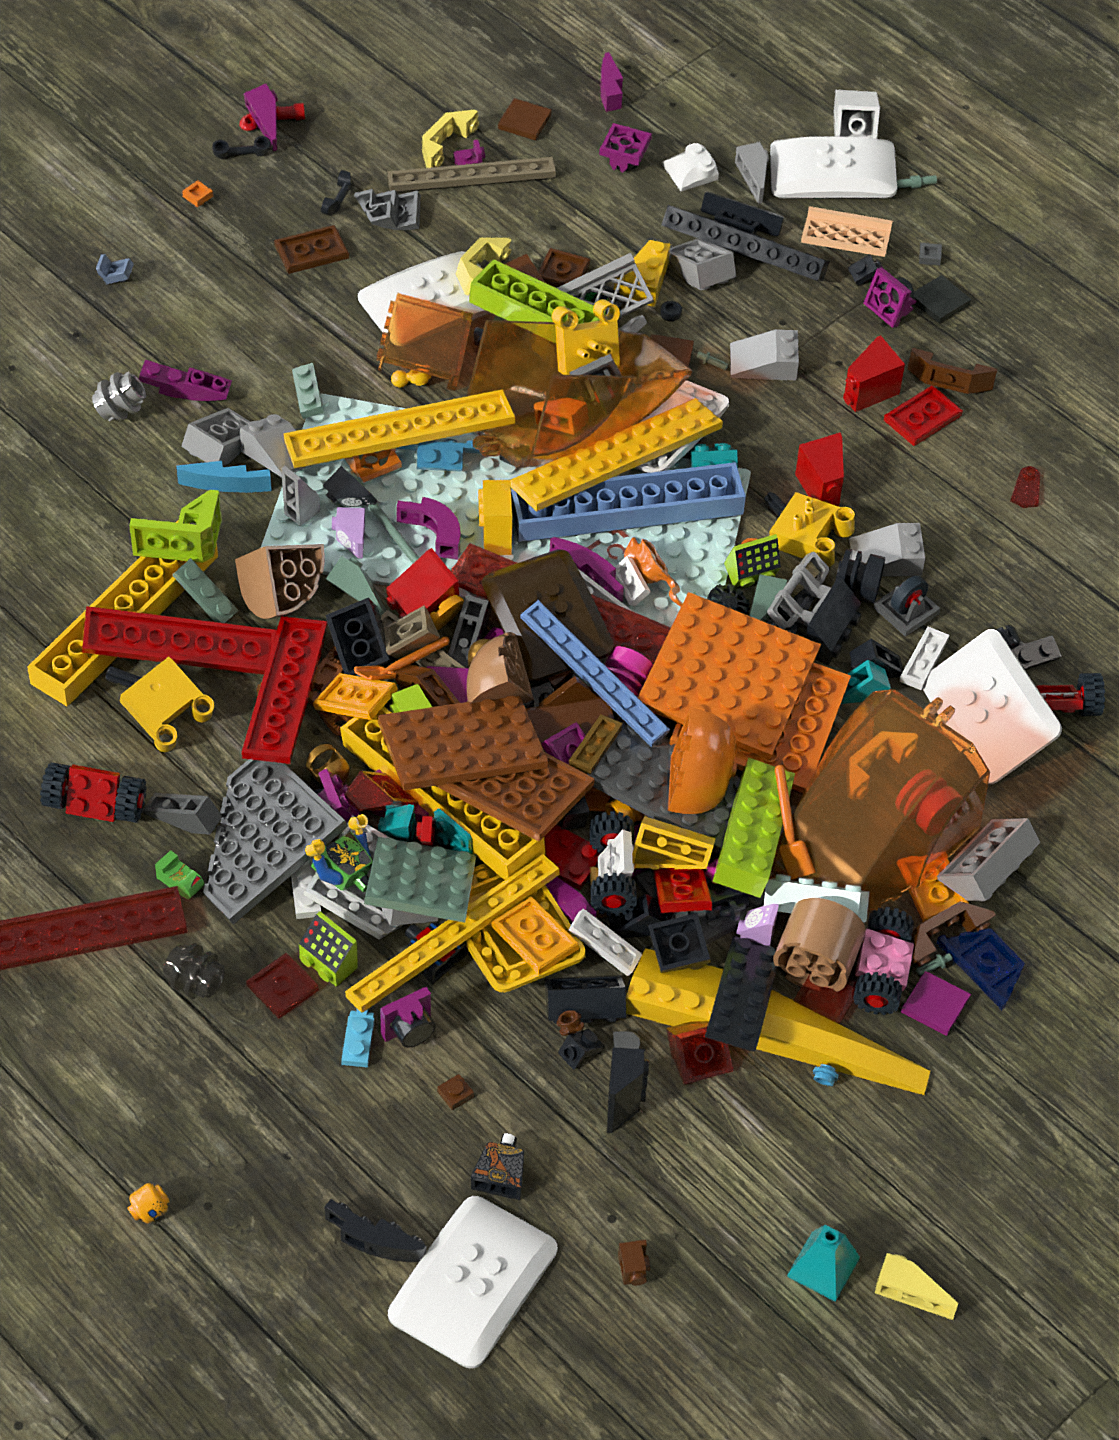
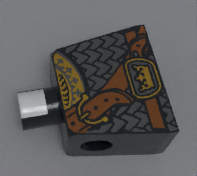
M503 1134L500 1144L494 1142L486 1144L471 1175L472 1190L516 1200L521 1199L524 1150L515 1147L517 1138L514 1135Z

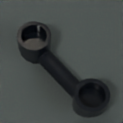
M258 136L252 146L229 148V144L225 140H216L212 145L213 154L217 158L224 160L234 155L256 154L257 156H264L271 148L270 139L266 136Z
M340 171L337 185L341 189L335 199L324 198L321 206L322 214L331 216L340 209L347 193L351 190L352 183L349 171Z

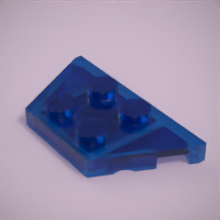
M991 928L979 930L978 932H962L957 937L946 938L945 935L939 936L937 944L947 954L950 953L952 960L1003 1010L1025 963Z

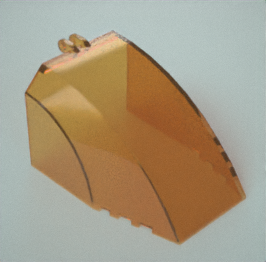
M486 320L467 396L503 389L514 413L515 424L476 431L479 436L473 439L472 445L483 456H499L501 454L515 468L543 466L561 457L576 453L579 449L588 448L597 441L605 440L615 433L640 423L666 402L692 375L693 370L646 334L620 331L618 336L620 367L618 369L622 376L563 375L558 371L554 322ZM545 401L539 424H536L534 404Z
M895 689L873 691L860 704L827 748L792 813L795 841L802 840L805 842L815 869V873L799 878L814 879V884L822 885V881L837 882V887L846 888V884L861 886V891L869 892L868 913L874 909L878 910L883 903L891 899L894 901L902 897V893L906 890L919 887L926 878L935 872L946 859L980 828L990 770L975 745L946 725L955 713L953 706H948L936 718L933 715L943 704L941 698H936L923 709ZM784 829L778 840L769 879L776 878V874L787 875L779 853V847L787 844ZM799 878L792 879V881H799Z

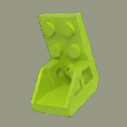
M208 490L181 508L178 523L131 518L129 527L133 556L188 561L191 558L194 562L201 563L214 557L222 522L219 490Z

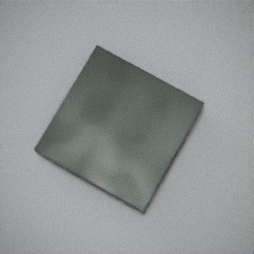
M942 275L914 291L915 304L938 323L967 307L971 302L967 295Z

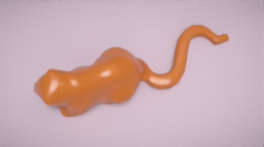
M633 537L625 549L624 558L626 556L633 558L647 584L656 583L661 580L666 581L671 588L669 591L671 600L681 607L683 603L676 595L680 592V588L676 581L668 574V569L658 555L654 545L646 539H642L639 544L636 538Z

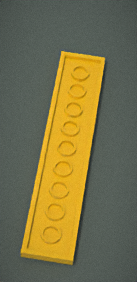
M502 389L283 433L293 466L294 468L483 431L485 429L515 424V416Z
M694 398L510 480L511 488L534 510L539 511L722 428L723 421L698 399Z

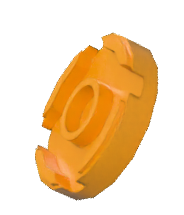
M453 595L440 604V609L436 613L430 614L437 630L445 626L460 612L464 603L460 596Z

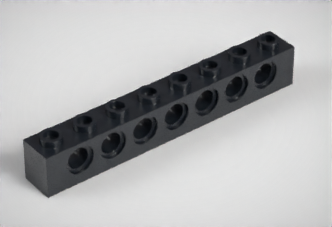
M668 205L661 224L664 227L816 281L824 280L830 263L826 259L676 206Z

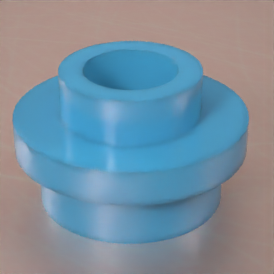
M821 1064L820 1067H815L813 1070L815 1074L813 1079L826 1086H833L834 1082L838 1080L839 1075L835 1072V1068L825 1064Z

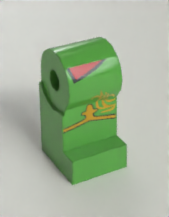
M171 850L155 864L157 879L186 899H190L204 886L201 876L178 860V855Z

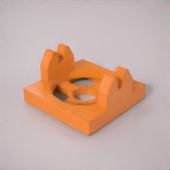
M396 448L383 450L378 453L363 454L362 459H359V455L344 458L355 475L360 477L363 483L402 467V462L396 455ZM374 456L377 458V461L368 463L365 461V458ZM388 457L387 462L380 466V460Z

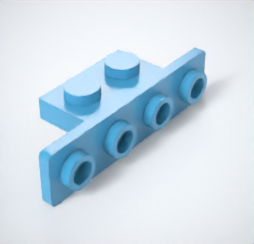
M445 439L444 442L431 440L397 447L396 449L417 450L416 469L461 472L463 470V453L483 454L485 444H480L476 440L457 443L455 439Z

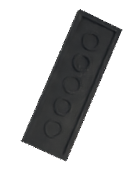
M733 936L705 1033L706 1038L752 1052L756 1051L778 967L774 965L773 961L776 952L775 948Z

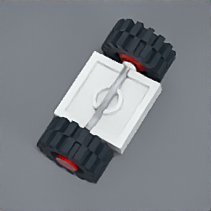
M604 812L602 817L599 815L595 816V820L592 819L590 824V845H592L594 850L597 849L601 853L598 856V877H596V880H593L591 885V905L595 911L599 910V914L603 915L606 912L607 916H611L612 913H615V916H620L621 912L624 915L628 914V910L632 911L637 904L636 883L631 878L634 871V864L632 863L633 845L635 843L634 822L632 819L630 820L628 815L623 817L621 812L618 815H615V812H610L611 815H607Z

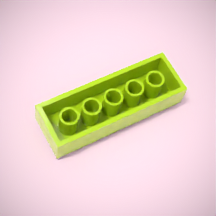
M494 259L470 285L469 303L556 343L555 324L552 321V313L559 306H564L578 315V324L599 321V318L594 315L593 305ZM568 314L563 317L562 323L567 320Z
M748 758L740 776L712 881L761 898L770 877L783 824L775 766ZM785 770L788 794L790 796L795 773Z

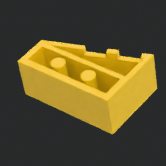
M653 240L647 242L634 257V261L654 302L648 305L655 307L669 264L671 244ZM634 271L625 274L623 281L634 284L636 279ZM614 283V290H616L617 283ZM621 285L618 293L629 298L632 288ZM635 289L632 300L640 302L647 298L644 292Z
M483 480V489H478L479 527H483L484 555H512L510 480Z
M644 816L632 852L634 869H707L716 838Z

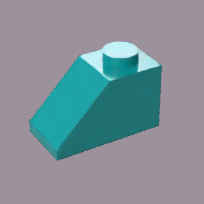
M867 660L847 673L851 677L841 704L872 701L891 689L885 669Z
M408 804L387 809L385 818H380L378 831L395 840L413 842L417 828L415 806Z

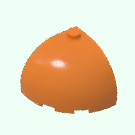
M694 708L689 709L671 754L668 811L681 814H699L713 809L723 800L730 778L735 777L737 771V763H734L736 750L735 735L724 720L712 713Z

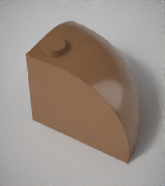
M324 544L264 546L235 559L240 590L251 612L264 619L276 618L299 609L306 601L310 600L319 586L317 583L320 574L324 571Z
M507 632L488 641L478 650L467 674V702L476 703L482 702L485 699L494 700L519 695L523 704L534 700L516 634Z

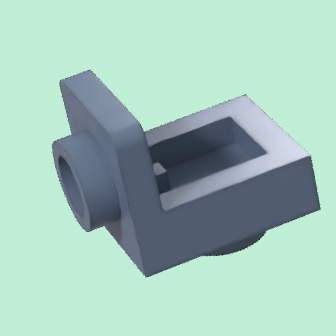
M103 254L99 258L96 270L105 283L110 284L129 279L134 264L130 258L111 262L106 254Z

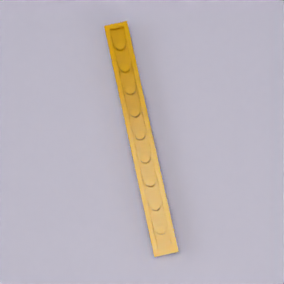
M544 854L540 855L468 905L465 922L445 921L346 990V998L363 1013L486 927L493 920L560 875L559 868Z

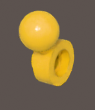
M428 366L417 367L408 373L397 370L392 374L391 382L398 388L405 387L408 382L416 383L417 386L428 383L432 375Z

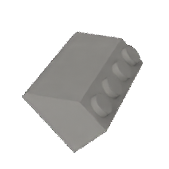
M1028 818L992 819L940 872L937 878L967 901H986L992 897V893L999 886L1006 882L1007 877L1020 867L1023 860L1033 853V850L1040 844V841Z

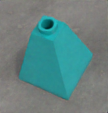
M823 1225L811 1232L787 1277L836 1302L860 1256L845 1234L827 1225Z

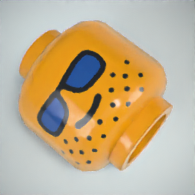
M146 1183L130 1195L131 1206L128 1207V1210L136 1221L141 1218L143 1222L149 1224L167 1212V1204L170 1200L159 1184L155 1186L152 1183Z

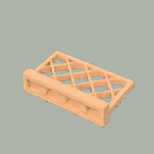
M809 206L801 243L885 257L893 221Z

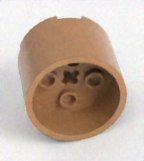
M823 898L799 900L793 907L774 954V965L780 966L787 973L786 979L802 988L815 992H821L822 988L834 989L836 992L840 991L847 983L865 937V925L853 911L837 902Z

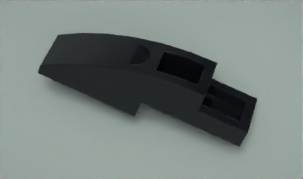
M330 1199L325 1205V1219L340 1228L341 1241L359 1251L379 1258L401 1262H420L426 1254V1245L419 1237L408 1235L402 1231L398 1224L392 1221L387 1222L381 1218L376 1226H374L369 1218L358 1216L352 1212L349 1206L342 1202L337 1203Z

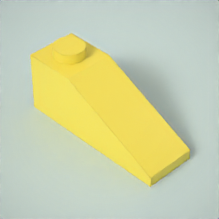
M887 1253L875 1293L953 1320L958 1303L914 1262L907 1260L901 1255Z

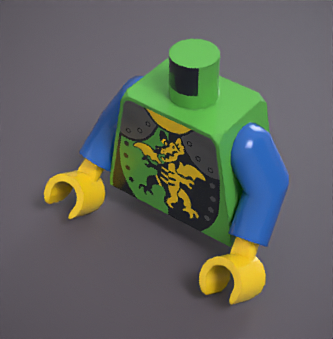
M364 814L358 815L357 818L353 817L348 822L349 827L355 830V834L349 832L326 847L322 840L317 839L312 841V844L308 845L305 849L308 856L314 857L311 867L317 872L320 880L334 885L339 890L344 891L354 884L363 893L367 890L369 881L367 874L373 860L371 859L366 832L362 830L368 824V819Z

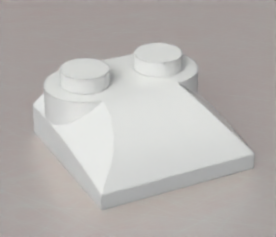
M698 143L688 145L684 153L662 163L680 191L718 180L719 173L715 161L706 148Z

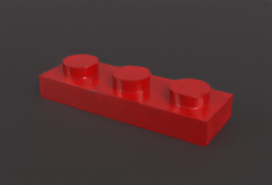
M422 816V822H417L416 837H418L423 845L434 847L435 820L432 816Z

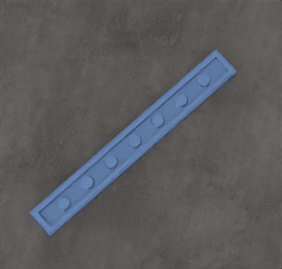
M539 600L520 614L521 619L650 747H653L669 733V728Z

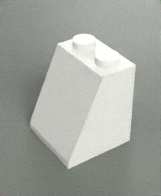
M836 90L834 137L877 139L880 106L876 92Z

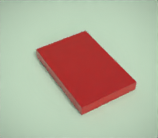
M931 385L885 414L884 421L910 444L916 446L961 417L963 410Z
M653 869V878L661 913L712 910V900L704 869Z

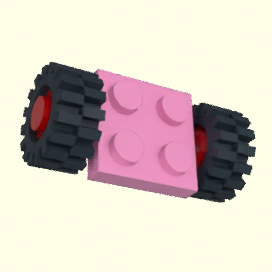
M880 907L878 910L874 909L870 913L866 934L858 957L855 975L859 976L856 981L853 1000L855 1005H858V1008H865V1012L868 1013L874 1011L873 1014L878 1015V1012H881L882 1015H886L887 1012L892 1014L898 1010L901 993L906 988L914 948V944L910 943L914 920H912L910 915L906 916L907 912L902 911L900 913L897 908L890 910V907H886L883 910Z

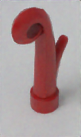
M296 103L294 106H276L277 120H305L304 103ZM250 113L243 116L239 122L240 128L245 131H253L258 126Z

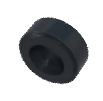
M666 301L661 305L660 315L666 321H677L682 316V306L676 301Z

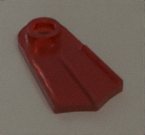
M1027 466L1020 470L1010 501L1022 508L1038 507L1040 472L1035 467Z

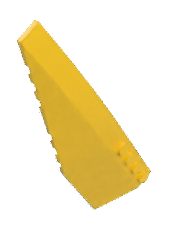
M645 948L626 995V1014L705 1035L723 969L705 965L697 970L686 968L661 973L655 951ZM771 990L757 1050L819 1067L821 1064L829 1065L835 1068L837 1072L921 1095L925 1094L930 1075L928 1069Z

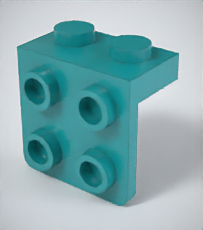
M715 443L714 448H709L706 444H695L687 452V454L691 455L692 468L735 462L738 468L737 450L728 445V443Z
M441 809L435 810L436 841L442 847L446 846L449 850L466 851L473 854L471 835Z

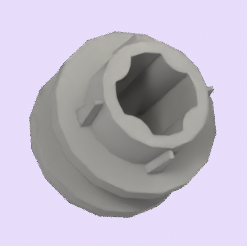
M116 372L111 375L110 381L104 379L98 383V390L92 396V401L101 417L109 422L113 419L122 421L128 417V412L134 414L140 411L141 403L144 402L143 399L146 398V393L141 381L130 372L125 374Z

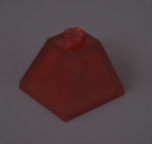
M360 771L344 794L351 800L350 804L359 811L387 810L408 804L417 807L419 804L386 773Z
M709 1021L687 1022L666 1028L670 1051L683 1084H689L733 1071L728 1044L705 1037Z

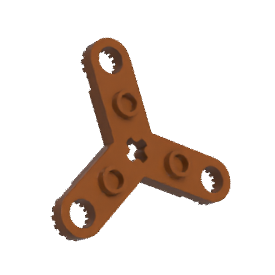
M335 646L333 649H330L328 655L316 669L307 702L311 703L313 707V702L339 673L344 674L341 662L334 658L338 655ZM260 682V684H258V687H257V697H258V693H259L260 686H261V683H262V682ZM316 688L317 690H321V693L313 691V689ZM316 710L329 729L339 736H342L340 726L337 727L335 723L340 720L348 722L353 718L351 716Z

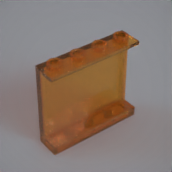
M397 293L395 301L391 300L387 313H390L391 317L387 316L384 324V329H387V332L382 333L380 345H384V347L379 348L376 361H380L378 370H382L384 362L447 379L446 389L455 391L461 372L473 313Z

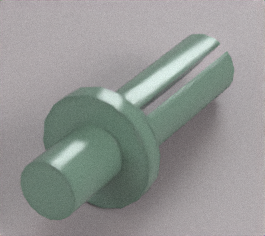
M699 351L696 357L704 360V365L707 362L724 371L728 368V363L710 356V352L704 354Z
M950 953L942 957L940 954H937L936 959L916 968L919 976H922L925 971L930 972L938 967L943 969L945 968V963L952 960V956Z

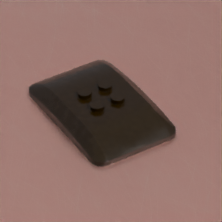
M563 549L554 550L488 573L483 577V590L503 633L513 632L517 636L529 681H540L572 669L521 619L520 614L538 600L598 659L605 658L613 652L614 644L568 551Z

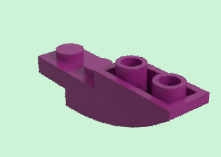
M149 360L144 361L139 375L141 382L159 387V394L195 401L224 400L227 398L232 383L230 379L189 367L188 372H184Z
M556 537L550 539L549 552L558 549L568 551L580 571L620 602H623L624 587L615 579L616 568L597 553L577 543Z

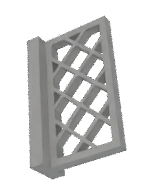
M631 253L557 288L576 298L581 296L578 299L593 306L600 300L601 294L612 297L611 303L613 304L616 299L625 301L627 304L625 309L620 311L619 318L654 302ZM634 271L636 275L634 284L623 281L625 274ZM614 282L618 284L614 294L603 290L606 283ZM621 285L632 288L629 298L618 295ZM635 289L644 292L647 297L640 302L632 300ZM593 291L598 293L595 303L584 300L587 292Z

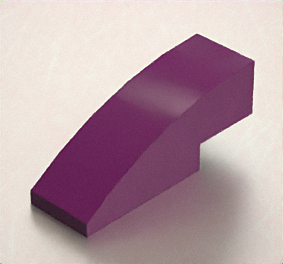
M606 52L604 55L600 80L601 99L606 112L622 108L623 77L610 52Z

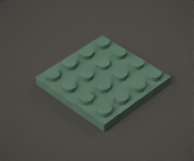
M378 837L364 904L465 922L476 855L466 851H454L442 847L421 845L416 842Z

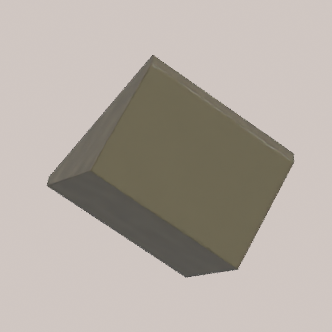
M425 605L384 628L386 652L389 656L398 660L440 638Z

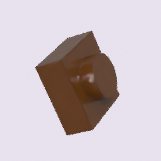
M460 1074L437 1087V1092L452 1111L474 1098V1092Z

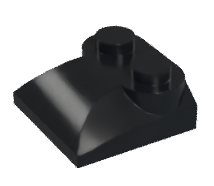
M698 913L648 925L661 973L686 968L697 970L704 967L707 963H711Z

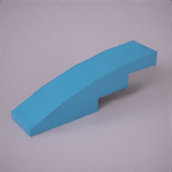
M222 461L176 466L178 484L204 490H219L220 492L250 493L271 491L269 469L247 472L246 465L223 467Z

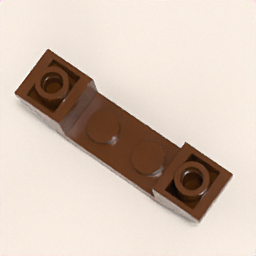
M912 348L907 369L925 384L966 394L993 390L997 368L976 364L974 371L932 361L933 353Z
M408 665L394 671L396 673L394 679L402 690L418 684L432 707L460 703L434 669Z
M959 901L921 923L912 933L910 943L914 944L910 967L914 964L920 967L932 960L930 955L936 951V948L929 938L941 931L939 929L941 925L946 923L947 927L960 920L967 933L975 929L979 933L991 925L989 920L995 917L996 914L994 911Z

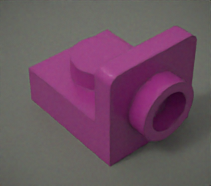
M478 139L473 140V149L453 152L455 165L482 163V159H485V150L483 146L480 147Z

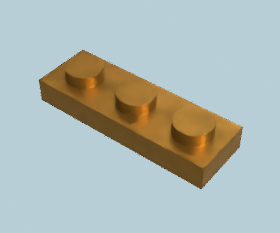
M600 715L569 759L568 765L585 774H591L621 732L623 723Z

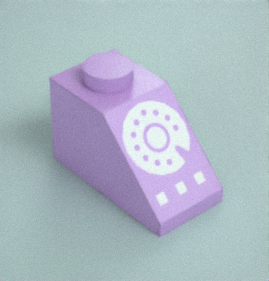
M337 507V515L332 517V530H336V540L357 558L363 559L365 508Z
M773 903L747 911L745 920L740 919L736 934L741 935L740 938L771 946L779 904Z

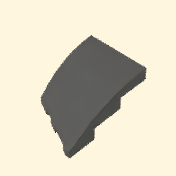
M373 189L355 193L354 196L371 224L393 230L419 229L421 195L418 191L398 195L396 190L375 194Z

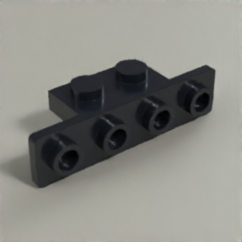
M709 191L705 192L701 206V212L715 216V221L752 234L761 231L778 237L784 217Z

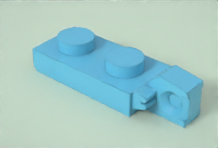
M358 1009L357 1011H350L341 1060L342 1065L368 1067L374 1029V1013L368 1012L369 1009L363 1013Z

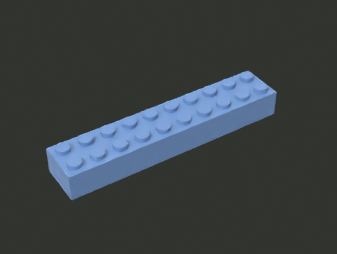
M736 462L612 477L539 511L534 510L517 492L511 489L512 515L519 542L743 515L746 498Z

